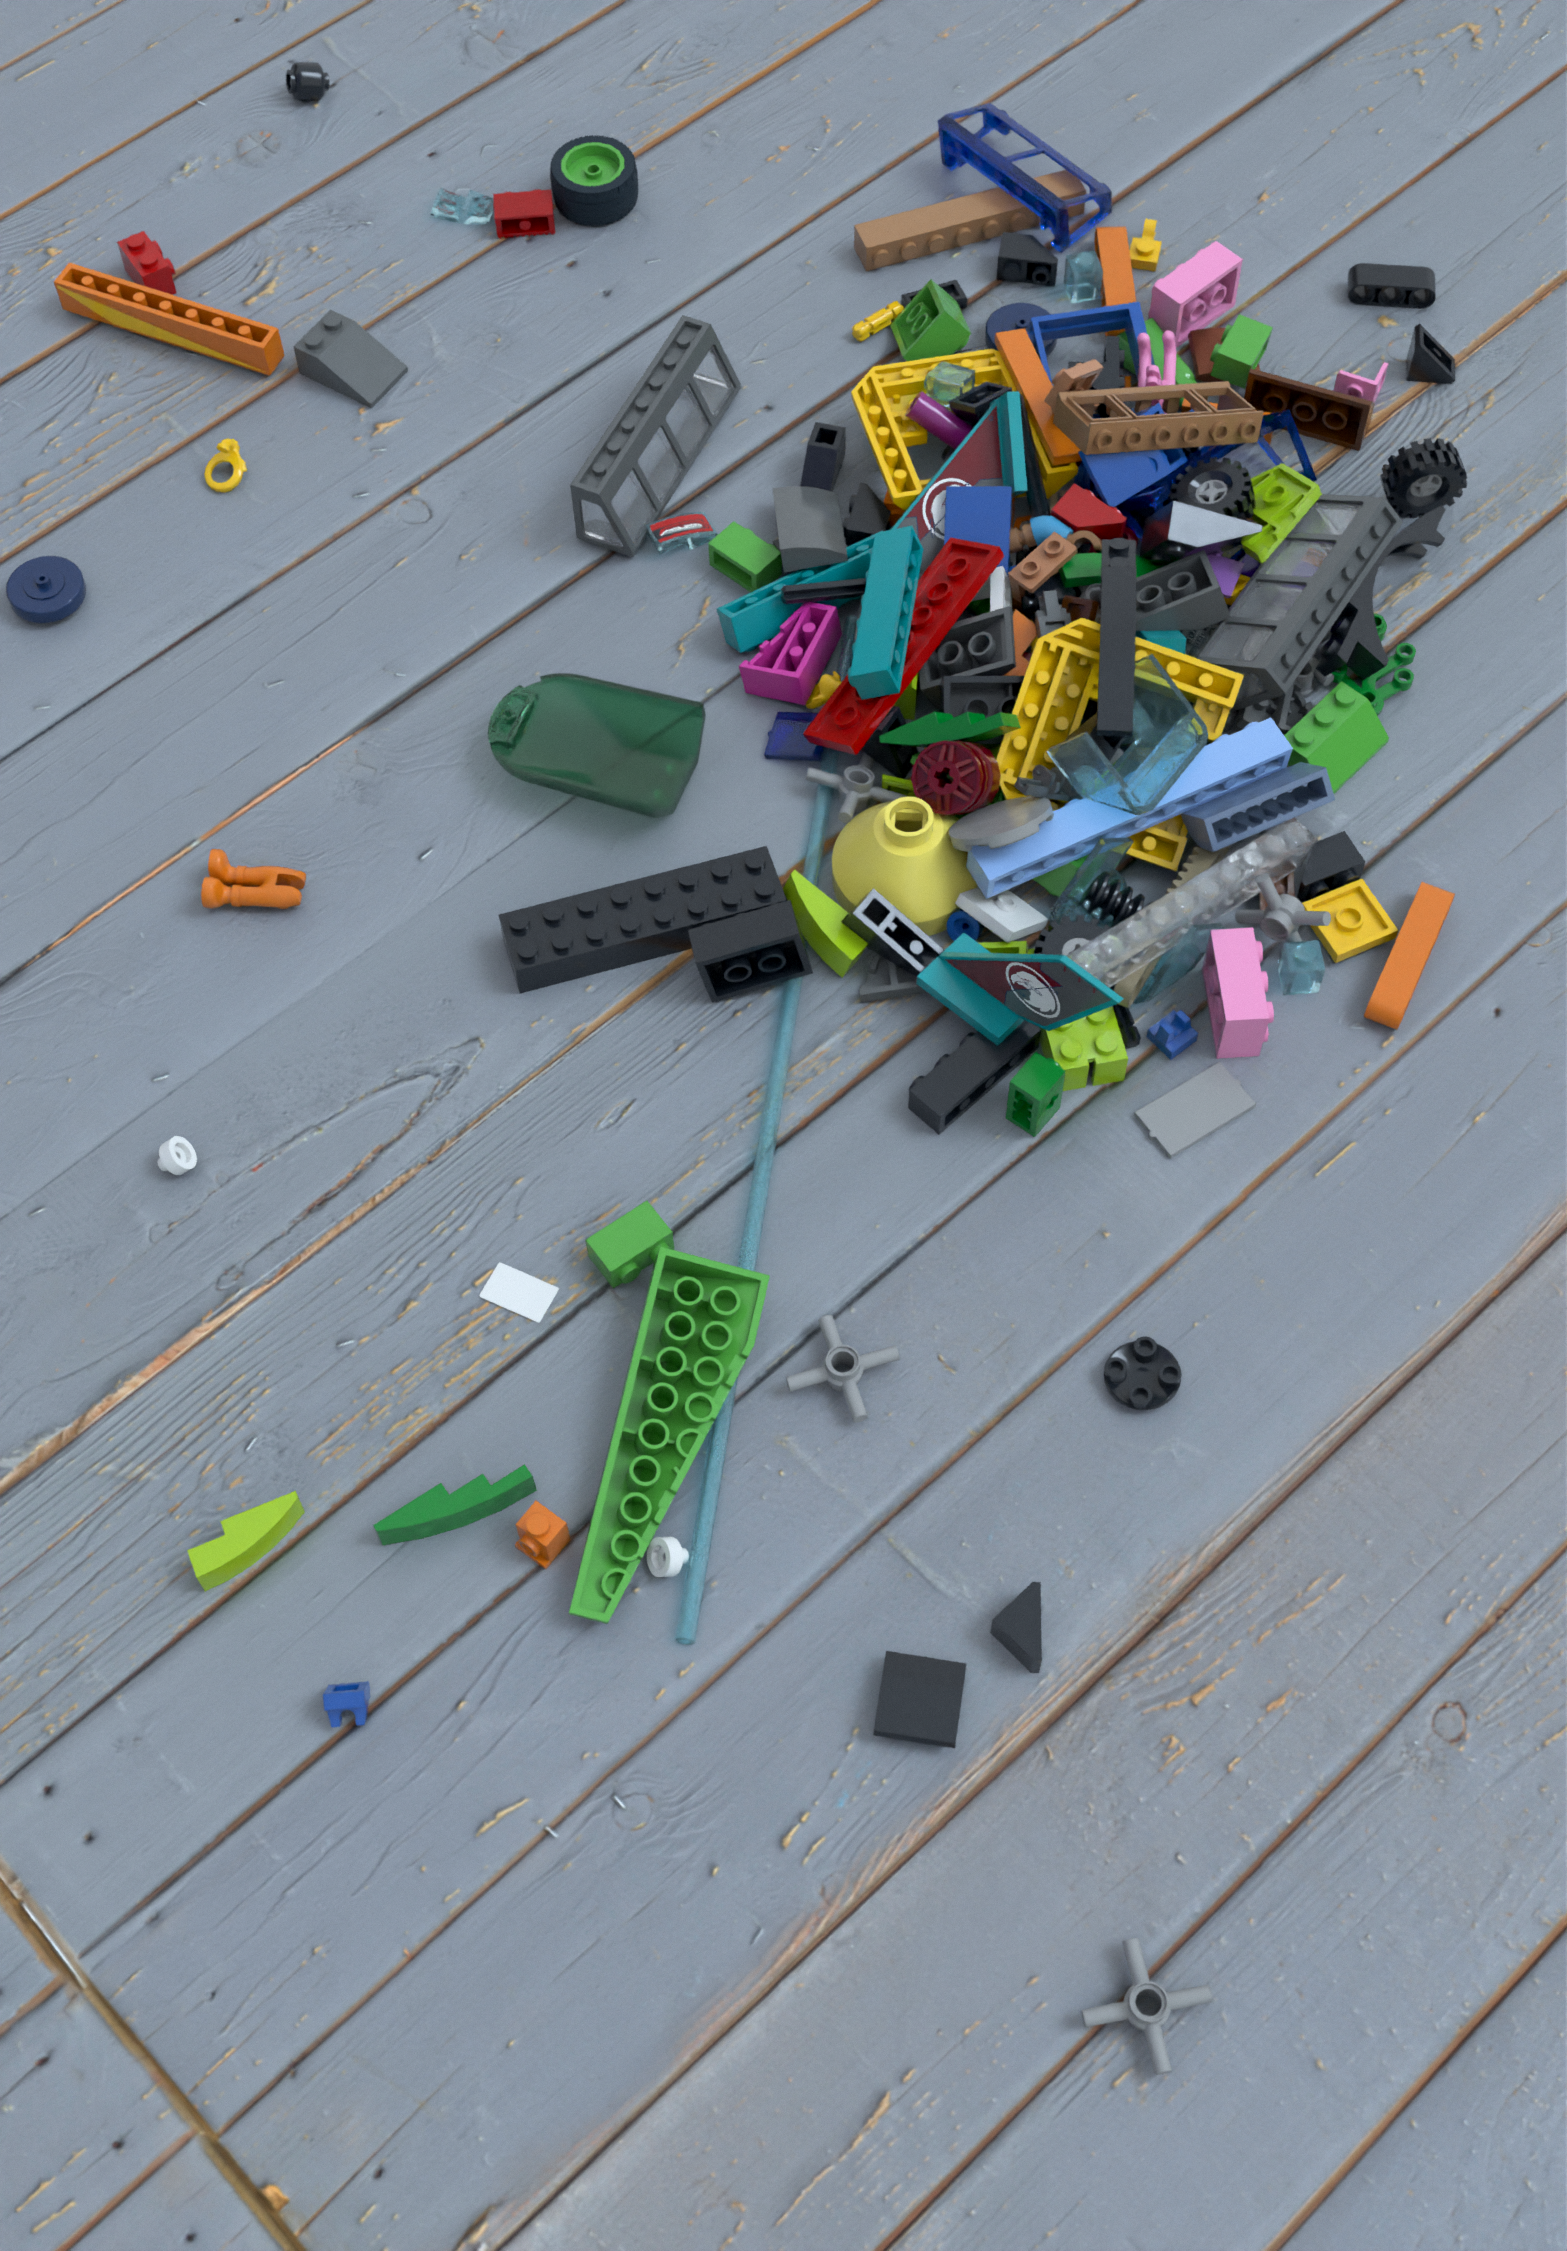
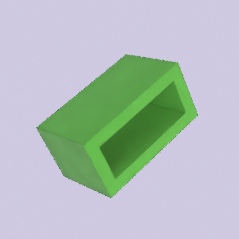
M1239 314L1233 326L1230 324L1226 326L1221 338L1222 345L1217 343L1210 357V361L1214 362L1211 376L1245 389L1250 369L1257 368L1266 352L1273 327Z
M735 521L708 543L709 565L749 592L774 582L782 575V558L778 548L773 544L766 543L750 529L742 527Z
M647 1200L585 1240L588 1257L613 1289L622 1283L627 1284L633 1281L643 1269L654 1263L660 1247L675 1249L673 1232Z

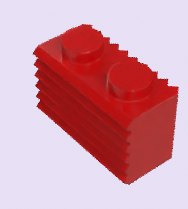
M535 189L524 192L507 191L493 194L494 217L498 238H507L508 236L513 238L520 235L530 237L537 234L542 236L543 234L548 235L550 233L553 235L555 233L551 189Z

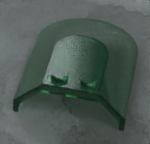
M569 673L540 676L541 681L526 687L520 684L503 697L494 709L489 721L488 739L494 757L508 773L528 783L653 818L674 813L698 764L706 718L704 704L698 701Z

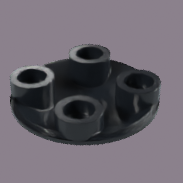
M1147 1336L1139 1337L1136 1341L1126 1343L1117 1348L1109 1356L1104 1366V1381L1109 1393L1122 1405L1136 1410H1152L1167 1404L1176 1395L1181 1383L1182 1373L1174 1355L1165 1347L1157 1344L1154 1339Z

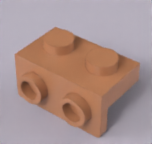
M1096 359L1085 363L1080 362L1069 369L1063 368L1053 378L1052 384L1054 386L1044 401L1052 408V412L1055 413L1058 392L1089 390L1104 367ZM1100 403L1095 404L1094 411L1097 410Z
M1053 532L1008 573L1013 598L1021 603L1025 590L1033 593L1053 574H1057L1058 570L1077 554L1076 546L1056 532Z

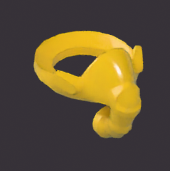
M229 438L217 444L216 448L220 452L212 457L205 468V481L216 492L225 493L233 490L242 480L243 472H247L246 463L240 456L238 441ZM222 462L232 464L234 470L229 480L217 483L212 479V471L216 465Z
M833 671V675L824 674L821 676L819 683L814 687L806 703L808 709H815L824 705L841 684V677L836 671Z

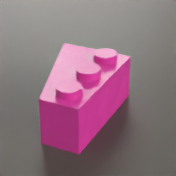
M805 602L780 626L781 632L770 642L765 640L759 646L760 652L750 661L744 660L739 665L745 693L806 705L842 636L837 607L814 602Z

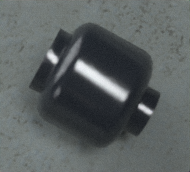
M295 62L291 69L286 71L287 91L298 101H319L323 98L325 90H329L328 73L323 72L321 65L317 62Z

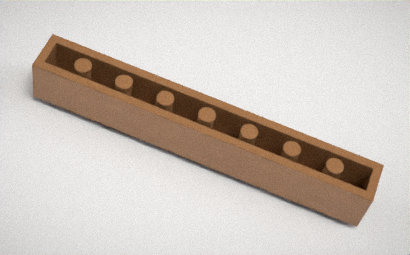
M1073 168L856 224L854 225V249L865 270L870 271L1002 236L1003 232L1013 233L1084 214L1086 189Z

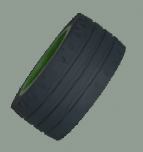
M599 135L575 138L562 145L553 155L550 165L552 196L557 210L566 219L585 226H602L619 221L624 216H627L635 207L638 198L637 166L632 151L619 140Z

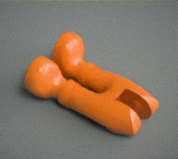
M212 849L210 851L208 860L209 877L204 878L201 890L203 907L215 909L224 904L231 903L235 907L260 906L288 909L289 907L301 904L302 894L299 890L305 886V872L280 866L247 867L238 865L236 868L230 865L227 854L223 850Z

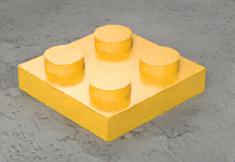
M1363 879L1302 903L1305 911H1327L1330 913L1331 922L1328 926L1310 925V927L1335 963L1393 940L1397 937L1399 931Z

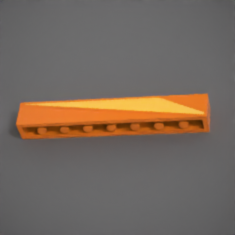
M70 262L54 281L63 310L269 376L285 356L279 330L270 325Z

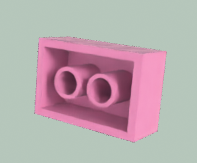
M1217 241L1205 249L1199 250L1194 257L1185 263H1181L1173 272L1155 282L1151 291L1152 299L1148 313L1149 319L1154 318L1163 332L1172 331L1175 336L1176 348L1188 340L1190 331L1205 328L1235 306L1243 259Z
M1253 927L1210 930L1202 973L1217 1059L1259 1056L1263 1042L1268 1041V1023H1273L1274 1020L1273 1004L1271 1001H1266L1265 995L1268 991V975L1266 971H1261L1260 962L1263 959L1261 941H1256Z

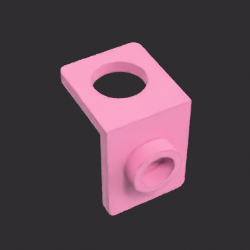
M1383 363L1374 381L1340 370L1337 374L1333 391L1375 402L1383 387L1389 363Z

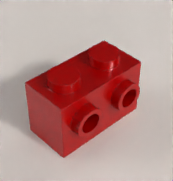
M142 231L117 242L125 270L134 283L171 295L177 293L172 277L176 274L175 269L168 257L163 258L162 251L156 240L151 241L146 233Z

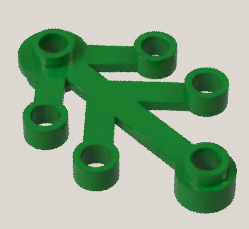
M1374 614L1380 641H1382L1386 633L1387 624L1381 615ZM1409 643L1399 644L1396 647L1395 654L1388 658L1389 661L1386 667L1362 680L1361 687L1346 675L1348 669L1346 664L1337 669L1340 673H1331L1334 676L1332 682L1339 684L1342 681L1368 698L1376 714L1379 715L1383 710L1386 699L1399 691H1406L1411 688L1414 679L1413 672L1406 668H1397L1402 665H1410L1414 660L1416 649ZM1396 670L1391 682L1375 690L1377 680Z

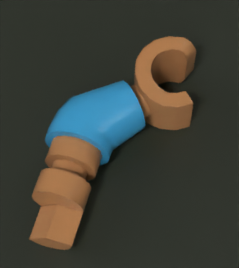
M1043 515L1030 519V523L1022 525L1021 530H1018L1017 527L1011 529L1010 554L1023 550L1024 545H1027L1029 548L1036 545L1039 546L1053 532H1056L1075 545L1077 551L1082 544L1088 542L1093 544V548L1097 553H1101L1102 541L1095 534L1086 530L1077 531L1073 534L1074 531L1054 516Z

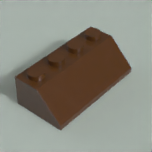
M1252 368L1248 374L1244 399L1257 411L1276 414L1274 428L1360 451L1370 426L1375 403L1369 400Z

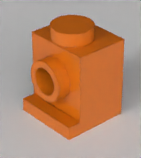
M535 1501L516 1523L520 1539L515 1543V1547L545 1570L571 1540L567 1523L538 1501Z

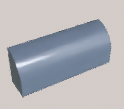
M1299 762L1181 814V817L1193 840L1201 848L1215 852L1335 800L1326 767Z

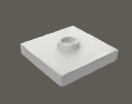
M977 887L960 893L955 903L959 908L1007 943L1043 930L1049 920L1009 890L986 899L980 888Z

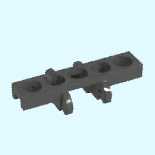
M1040 764L1036 765L1033 769V779L1018 777L1014 785L1024 795L1062 801L1081 800L1093 794L1086 792L1085 787L1076 785L1077 779L1071 774L1064 772L1058 767H1053L1049 770Z

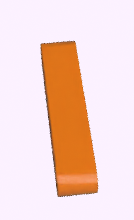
M1126 226L1096 227L1094 248L1101 306L1106 307L1136 302ZM1125 329L1105 332V337L1117 336L1124 332Z
M1421 882L1364 1013L1365 1018L1398 1030L1449 912L1455 893Z

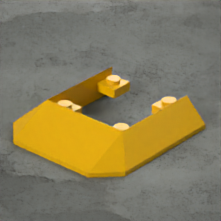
M986 349L873 366L851 391L852 401L892 502L904 511L907 510L931 480L919 481L906 447L927 444L928 438L927 430L905 416L907 409L920 391L952 413L954 412L949 407L950 400L984 382L1010 387L1012 391H1017L999 351ZM1028 414L1047 499H1049L1078 474V467L1075 462L1052 465ZM1024 492L1014 498L1027 496L1026 492Z
M1080 618L1037 639L1011 713L1017 715L1021 728L1004 734L996 757L1001 775L999 787L1006 800L1027 797V795L1016 789L1014 785L1018 777L1033 779L1032 773L1036 765H1043L1049 770L1057 767L1052 758L1066 738L1079 728L1088 699L1097 702L1100 652L1099 623ZM1135 637L1134 682L1194 703L1184 733L1213 743L1222 734L1244 675ZM1098 777L1077 783L1076 785H1081L1086 788V792L1093 793ZM1049 799L1053 811L1064 807L1069 802ZM1180 814L1106 846V848L1176 872L1188 839L1186 838L1188 830Z

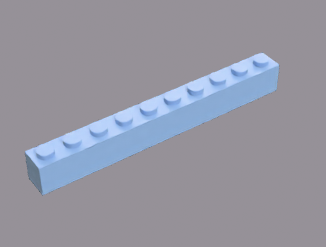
M1272 718L1259 723L1257 721L1252 722L1242 730L1231 735L1224 734L1206 746L1191 748L1183 756L1171 761H1161L1153 769L1141 774H1131L1124 781L1111 787L1103 786L1094 794L1081 800L1073 799L1069 801L1064 807L1053 811L1054 817L1052 821L1046 822L1044 820L1039 824V832L1023 840L995 849H991L989 846H971L972 850L968 852L966 867L985 898L988 899L1287 768L1293 748Z

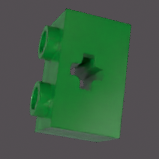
M1035 1052L1009 1083L1006 1119L1033 1137L1037 1136L1060 1109L1066 1071L1062 1069L1059 1063Z

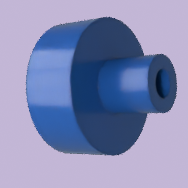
M962 909L953 913L947 921V932L953 941L962 933L967 934L973 940H977L984 931V925Z

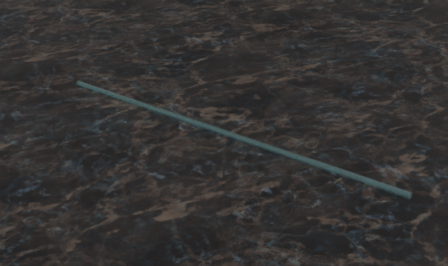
M854 615L847 616L844 622L836 670L837 674L841 677V682L847 676L848 668L851 667L853 660L852 645L854 643L857 616ZM824 747L820 770L836 775L840 751ZM817 784L802 874L803 877L817 888L834 788ZM804 937L805 944H806V948H807V951H808V944H809V943L807 942V940H806L805 937ZM803 976L785 981L737 1265V1267L756 1271ZM738 1377L710 1428L675 1641L680 1644L693 1645L696 1641Z

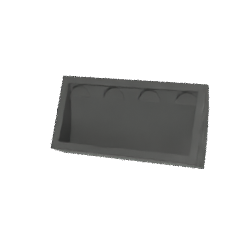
M804 486L772 488L784 572L848 561L839 500L836 493Z

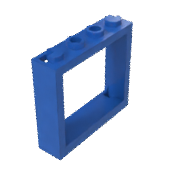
M1140 302L1031 317L1027 334L1051 384L1052 379L1043 341L1121 329L1126 331L1138 380L1139 348L1137 337L1140 333H1147ZM1151 350V365H1155ZM1097 413L1093 414L1092 418L1097 419L1100 418V416Z

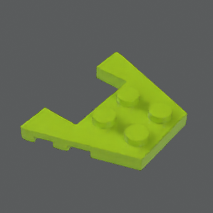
M1283 463L1251 478L1256 501V508L1253 509L1254 514L1251 519L1263 525L1262 532L1243 542L1242 546L1247 555L1261 564L1269 558L1322 495L1317 483Z

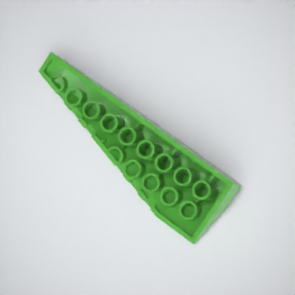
M664 1247L659 1248L654 1261L608 1446L569 1615L608 1624L755 1344L770 1275Z

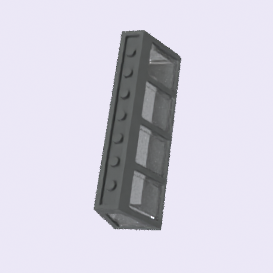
M682 315L570 484L576 536L578 539L634 557L651 530L650 525L656 523L741 389V383L710 323Z
M1322 494L1269 558L1258 567L1228 609L1231 617L1218 623L1194 657L1244 675L1234 706L1229 712L1284 695L1289 690L1403 523L1385 497Z

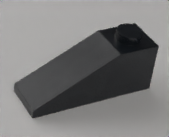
M874 888L859 901L842 922L868 943V949L916 977L944 951L942 947Z

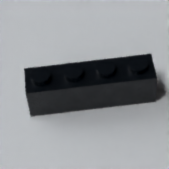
M1024 1020L998 1046L979 1031L976 1033L970 1032L963 1038L959 1047L953 1053L943 1055L936 1062L931 1072L925 1077L923 1075L917 1077L909 1087L908 1109L940 1135L1039 1048L1041 1029Z

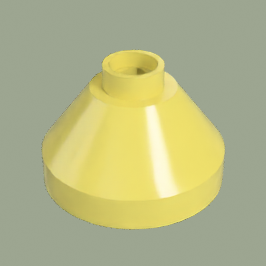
M910 796L872 806L856 815L840 832L832 853V884L835 896L841 907L850 913L859 901L874 888L928 936L946 930L949 917L961 909L955 904L959 894L978 887L966 867L968 852L955 849L949 836V829L959 818L955 815L933 813L929 804L924 800Z

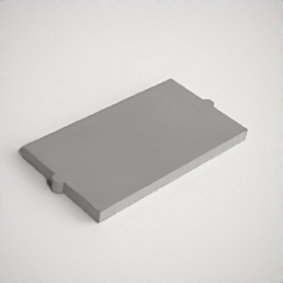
M1219 1061L1137 1110L1134 1116L1149 1133L1148 1138L1155 1140L1171 1159L1256 1107V1103L1241 1087V1081L1239 1079L1235 1080Z

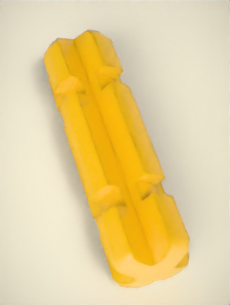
M898 301L891 302L886 305L887 309L883 307L864 319L865 322L861 320L853 325V337L858 342L864 341L870 337V334L874 335L889 326L904 310V307Z

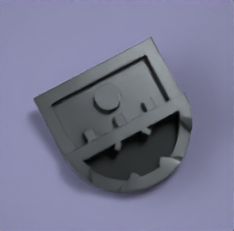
M1253 673L1248 674L1243 698L1267 691ZM1295 680L1286 694L1240 709L1236 726L1243 729L1252 722L1257 721L1259 723L1272 718L1282 734L1285 735L1313 709L1312 702L1306 703L1300 692L1303 686Z

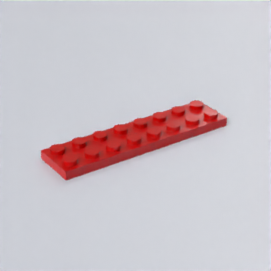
M950 537L918 580L900 693L862 700L856 688L850 685L847 674L803 733L809 743L853 755L859 753L1003 559L1004 554L999 546Z

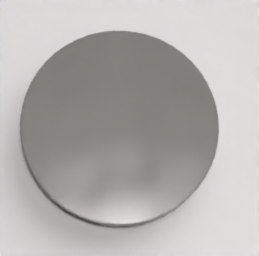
M1027 796L1009 799L983 807L959 819L949 829V836L952 846L960 851L969 852L972 850L971 846L975 845L989 846L991 849L1018 842L1039 832V824L1044 820L1046 822L1052 821L1054 812L1050 800L1045 797Z

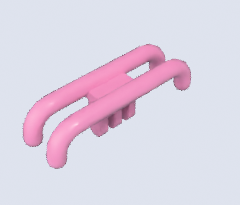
M1165 331L1162 335L1164 347L1163 380L1161 379L1159 367L1151 365L1149 335L1147 333H1140L1138 335V387L1175 385L1176 341L1172 331ZM1164 399L1152 400L1151 406L1160 403L1161 407H1163Z

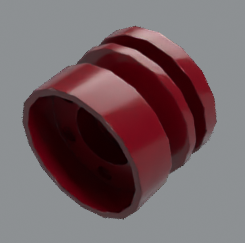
M944 740L929 745L919 754L913 765L911 781L916 797L928 803L933 813L962 815L970 814L992 803L999 791L1001 775L998 762L993 754L979 743ZM948 772H949V776L953 777V782H952V783H951V780L947 778V773H948Z

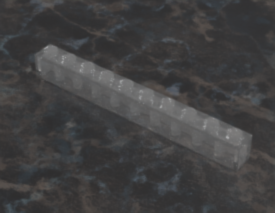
M1296 818L1287 820L1073 951L1067 957L1103 984L1111 987L1260 893L1261 891L1255 881L1260 874H1269L1274 884L1301 867L1318 839Z

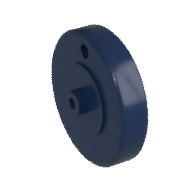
M1013 303L1002 306L995 310L986 322L985 343L988 349L999 351L994 342L995 333L1023 328L1028 332L1031 317L1051 314L1042 307L1029 303ZM1057 339L1043 341L1046 357L1055 349Z
M41 556L28 560L13 571L7 581L6 595L13 611L22 619L34 623H50L71 615L80 607L86 595V584L79 567L72 561L59 556Z

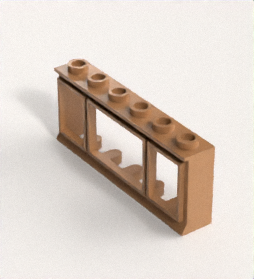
M1228 381L1058 392L1053 423L1085 455L1255 443L1258 442L1264 412L1256 411L1250 403L1230 387ZM1220 395L1217 409L1207 401L1208 396ZM1180 398H1185L1189 401L1191 409L1195 412L1177 413ZM1164 399L1162 408L1167 414L1141 416L1135 414L1151 407L1152 400ZM1136 401L1134 408L1135 413L1132 410H1130L1123 402ZM1105 403L1107 405L1106 414L1110 418L1093 419L1095 404Z

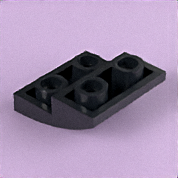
M886 1651L873 1736L955 1749L967 1663Z

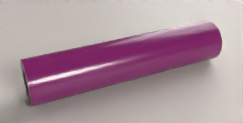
M922 391L914 398L905 416L954 450L973 429L967 422Z

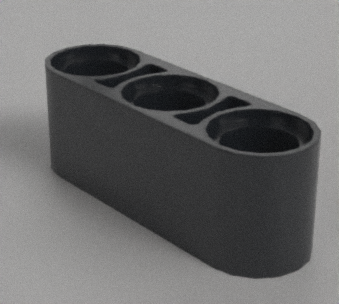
M1356 264L1348 272V299L1356 305L1427 308L1436 300L1435 273L1432 269L1421 266Z

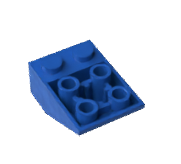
M1157 403L1135 414L1141 416L1165 413L1160 403ZM1182 448L1085 455L1081 450L1078 452L1103 503L1113 507L1167 476L1188 461Z

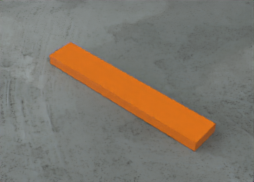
M1025 328L995 333L994 342L1017 391L1024 397L1026 410L1052 465L1082 461L1078 453L1080 449L1053 423L1054 413L1052 408L1044 401L1053 386Z

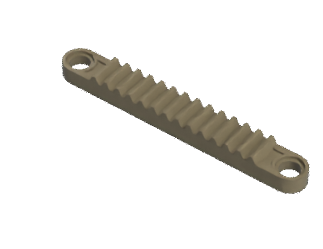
M1198 844L1197 847L1193 848L1192 855L1188 856L1187 863L1183 864L1182 870L1177 873L1176 880L1172 881L1171 888L1167 889L1165 897L1161 898L1160 905L1156 906L1154 914L1150 915L1149 922L1145 923L1143 931H1140L1138 939L1134 940L1132 949H1129L1127 952L1122 974L1114 988V992L1124 998L1118 1005L1125 1008L1131 1007L1226 856L1231 845L1215 852L1205 850Z

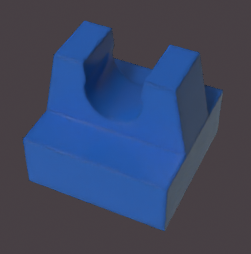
M1173 1010L1150 1027L1146 1037L1172 1060L1195 1043L1199 1033L1191 1027V1019L1182 1010L1178 1012Z
M369 1681L328 1685L323 1693L324 1711L327 1710L332 1728L341 1726L342 1712L345 1710H350L355 1714L356 1725H365L370 1699Z

